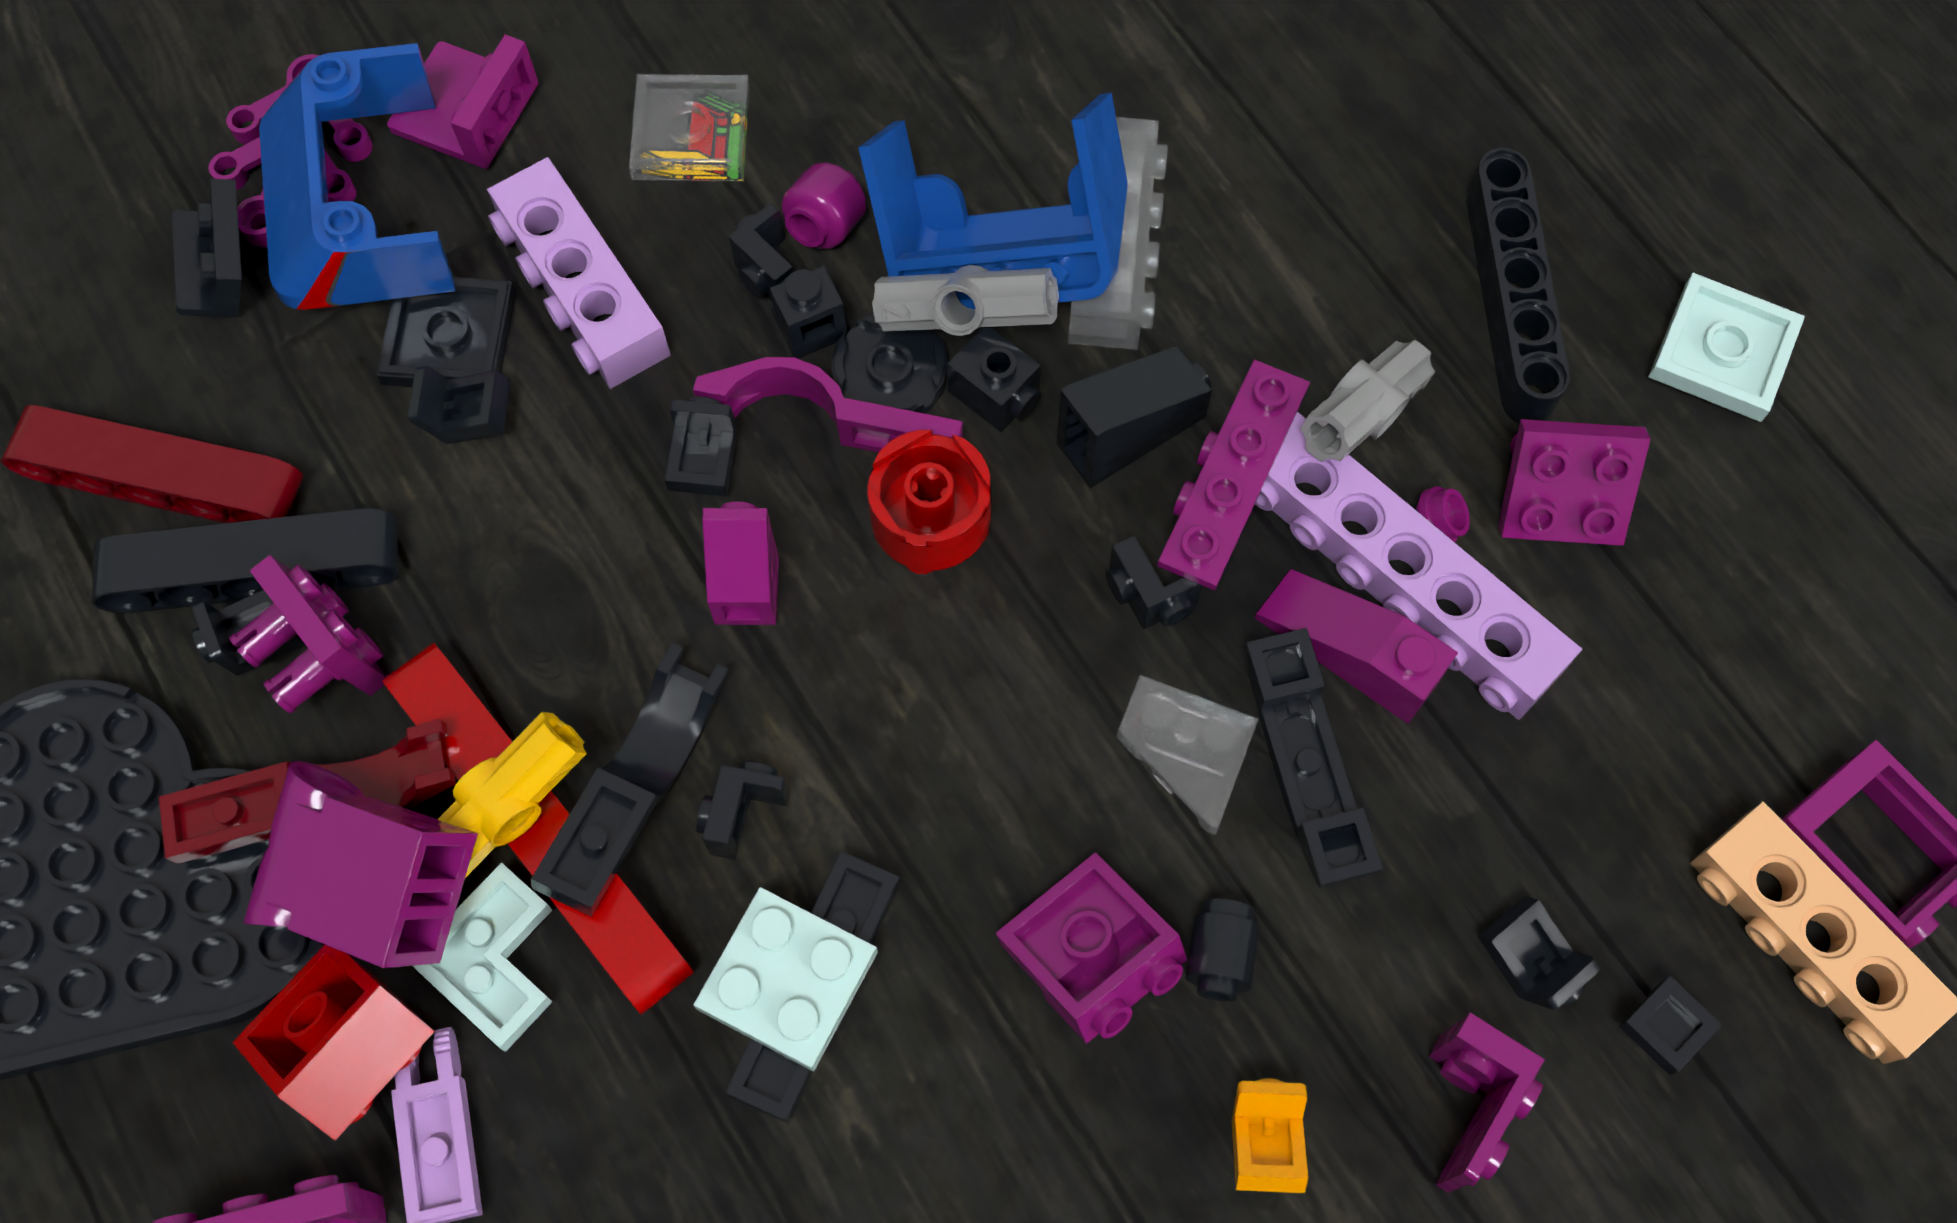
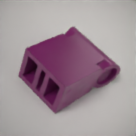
M301 761L291 762L271 825L268 848L261 860L243 923L288 927L287 929L382 968L439 964L478 833L379 799L365 797L363 792L353 783L323 767Z

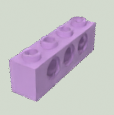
M548 157L487 189L496 210L488 215L495 232L504 246L514 242L518 247L521 255L515 257L520 270L532 288L542 284L550 296L544 299L543 303L558 329L563 331L570 327L578 339L571 345L577 358L589 375L598 370L608 387L612 389L671 356L663 327ZM553 230L549 234L538 236L545 231ZM582 272L574 278H565L571 273ZM612 314L604 321H593L597 316Z

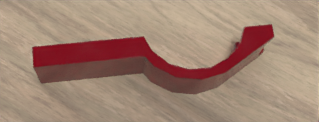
M441 719L406 728V736L398 744L376 755L348 762L314 764L350 781L363 792L365 797L379 799L408 810L456 784L454 771L450 768H445L441 739L448 736L446 723ZM282 762L159 796L165 858L180 864L269 839L271 825L291 762Z

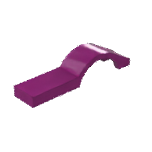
M764 357L697 376L693 387L695 396L712 398L720 401L722 404L731 406L734 418L738 416L742 409L764 397L787 394L807 398L827 411L838 427L840 445L878 453L896 437L915 430H932V434L951 438L952 434L963 438V421L844 398L839 385L820 367L795 357Z

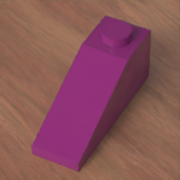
M1290 569L1255 616L1256 620L1278 635L1307 628L1317 662L1407 724L1414 718L1458 654L1457 651L1407 617Z

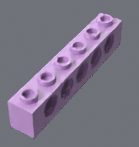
M1297 412L1255 505L1265 511L1272 510L1290 525L1292 534L1302 545L1311 550L1318 549L1335 563L1338 573L1349 585L1359 590L1365 589L1383 604L1384 608L1407 617L1457 651L1458 654L1449 669L1454 671L1460 670L1477 684L1480 694L1492 707L1501 712H1509L1516 719L1520 720L1563 674L1582 651V648L1350 455H1347L1341 462L1334 459H1326L1321 462L1305 449V437L1300 430L1306 419ZM1310 483L1316 486L1322 494L1316 496L1304 494L1297 488L1296 484ZM1342 522H1357L1367 530L1368 534H1352L1344 528ZM1389 561H1404L1412 567L1415 574H1400L1390 566ZM1446 599L1454 602L1460 608L1462 615L1452 616L1446 614L1439 608L1436 600ZM1493 639L1503 643L1507 647L1510 657H1500L1493 654L1487 648L1485 640Z

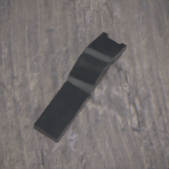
M673 642L656 669L645 704L622 747L602 769L599 767L596 769L531 878L532 889L590 917L594 914L654 807L659 805L683 771L728 677L729 668L718 663L710 677H706L679 664L683 656L684 647Z

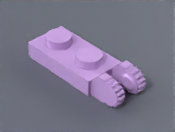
M452 1027L438 1029L434 1033L433 1050L436 1058L438 1080L419 1084V1056H417L410 1065L395 1074L396 1089L391 1090L407 1223H449L483 1215L466 1082L461 1077L462 1069L458 1041Z

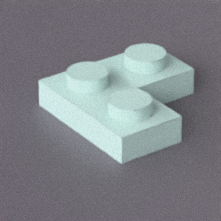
M501 863L456 909L441 962L439 964L414 965L413 967L490 1040L506 1052L552 1003L541 990L507 960L511 953L550 914L552 909Z

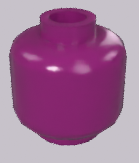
M827 162L815 163L806 169L785 192L781 203L785 226L789 234L802 245L819 249H831L842 243L860 223L867 208L865 193L856 177L850 171Z

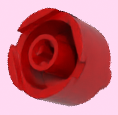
M915 430L902 434L890 441L879 451L869 476L867 496L872 530L881 548L895 561L905 565L911 572L916 574H928L935 570L947 569L971 557L987 538L991 520L990 473L981 453L964 438L952 434V438L932 434V430Z

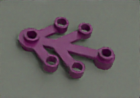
M309 54L297 58L288 67L286 86L251 105L237 106L228 113L226 124L239 143L245 145L232 152H221L211 159L208 169L213 179L235 180L236 190L242 188L249 179L248 170L261 164L259 127L262 117L305 65L319 55ZM352 118L327 121L335 131L334 143L344 159L356 162L369 156L373 144L363 125L354 122ZM253 121L250 126L239 128L243 123ZM353 138H361L360 141L354 145H346V143ZM324 149L328 202L354 201L357 191L350 176L345 171L337 169ZM236 167L231 174L222 175L226 169ZM344 185L343 189L339 192L329 193L334 186ZM262 190L261 195L247 198L237 207L238 229L248 243L267 248L266 227L260 229V227L266 224L264 192Z

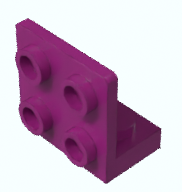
M504 35L494 53L484 57L443 41L438 42L424 63L435 98L436 109L394 113L388 120L387 125L392 134L487 170L539 84L526 43Z
M1470 1012L1440 1035L1428 1056L1442 1065L1441 1075L1455 1086L1469 1093L1475 1094L1478 1089L1486 1093L1436 1182V1186L1447 1193L1466 1185L1474 1186L1480 1177L1487 1181L1492 1178L1503 1162L1510 1146L1509 1143L1501 1139L1502 1135L1515 1116L1520 1120L1527 1116L1543 1088V1084L1534 1078L1545 1059Z

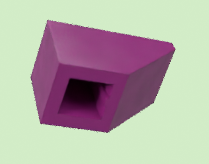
M728 502L720 508H703L702 520L707 603L715 625H776L779 555L767 508H757L755 505L746 502Z

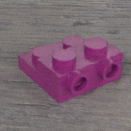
M1096 852L995 933L1001 946L1041 988L1046 1001L1086 1044L1098 1034L1103 1038H1111L1121 1032L1132 1017V1009L1130 1007L1150 991L1155 996H1160L1170 991L1180 980L1183 973L1181 965L1187 961L1179 934Z

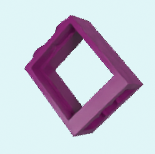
M1877 740L1846 761L1781 819L1909 949L1923 941L1940 925L1932 915L1946 902L1952 908L1957 907V819ZM1860 790L1942 870L1895 914L1814 833L1820 825Z

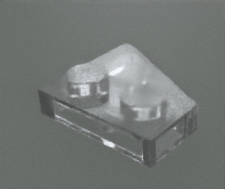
M1140 675L1120 724L1117 739L1136 759L1145 761L1152 768L1157 781L1171 795L1175 793L1199 818V825L1206 832L1215 835L1258 719Z

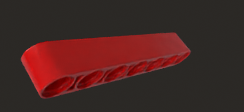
M434 642L381 680L415 725L438 719L446 723L448 736L441 739L444 762L454 771V775L458 780L479 763L498 757L512 743V740ZM552 791L538 803L541 806V814L532 827L514 841L507 843L532 876L569 816L568 811ZM617 873L592 917L549 897L641 1015L694 973Z

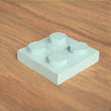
M1692 273L1683 288L1648 377L1762 422L1771 410L1805 316Z
M760 887L697 997L694 1007L709 1017L814 1072L878 953L877 947Z

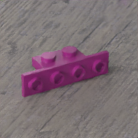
M1257 360L1253 361L1219 434L1210 431L1206 437L1197 460V464L1203 468L1196 483L1187 480L1178 496L1173 514L1179 516V519L1160 556L1158 567L1212 590L1216 589L1310 385L1309 381Z

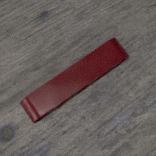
M36 405L25 406L1 459V463L6 468L34 481L221 523L288 517L303 480V474L297 468L273 457Z

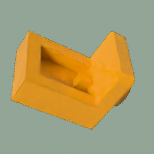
M1272 1078L1257 1081H1241L1238 1083L1232 1114L1236 1190L1305 1193L1308 1182L1303 1116L1307 1102L1305 1084L1285 1083Z

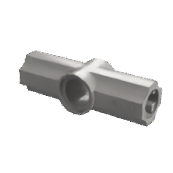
M967 265L959 268L955 273L880 277L874 283L873 312L875 322L880 324L883 331L942 329L950 335L963 336L970 334L978 327L1052 324L1057 318L1059 292L1057 278L1053 276L1051 268L988 271L981 266ZM956 291L967 294L973 300L975 309L962 305L957 298Z
M1416 340L1410 343L1395 341L1371 363L1368 364L1364 360L1359 361L1339 382L1330 397L1324 400L1315 410L1311 411L1300 427L1306 441L1305 449L1321 462L1326 459H1334L1341 462L1369 436L1375 440L1379 438L1401 414L1410 399H1413L1420 390H1423L1434 375L1435 371L1430 362L1431 352Z

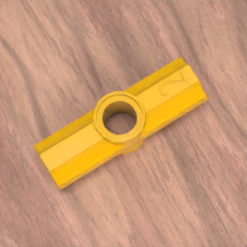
M541 712L498 757L479 763L463 775L455 785L453 796L456 801L437 820L478 833L465 878L495 847L514 841L532 827L541 814V806L538 803L587 754L583 747L585 742L570 725L561 721L555 714Z

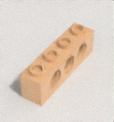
M1764 802L1746 813L1690 863L1700 873L1697 876V880L1704 891L1719 904L1724 906L1730 904L1748 923L1745 926V930L1752 941L1771 956L1778 954L1797 974L1794 976V981L1801 992L1820 1007L1828 1006L1846 1025L1843 1031L1847 1039L1868 1058H1878L1883 1064L1908 1058L1957 1013V997ZM1759 871L1772 874L1780 882L1782 897L1779 902L1766 898L1759 891L1756 881ZM1809 920L1820 923L1828 931L1830 948L1827 953L1817 950L1808 941L1806 925ZM1859 971L1870 974L1877 981L1880 996L1876 1004L1866 1001L1859 994L1856 986V977Z

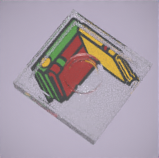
M637 74L629 171L632 180L744 181L750 92L748 76Z

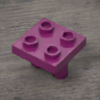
M1521 419L1518 433L1510 443V452L1513 457L1498 523L1501 537L1624 546L1651 440L1646 427Z
M268 555L249 570L273 601V604L239 632L233 633L229 637L232 644L238 648L237 651L248 663L258 668L266 658L297 634L308 647L305 652L273 678L264 682L268 692H275L272 697L280 707L289 714L294 713L298 706L334 678L339 681L342 679L346 680L369 696L384 686L381 680L387 676L376 663L384 656L383 653L361 628L354 630L343 618L349 612V609L326 583L320 586L300 564L290 569L272 555Z

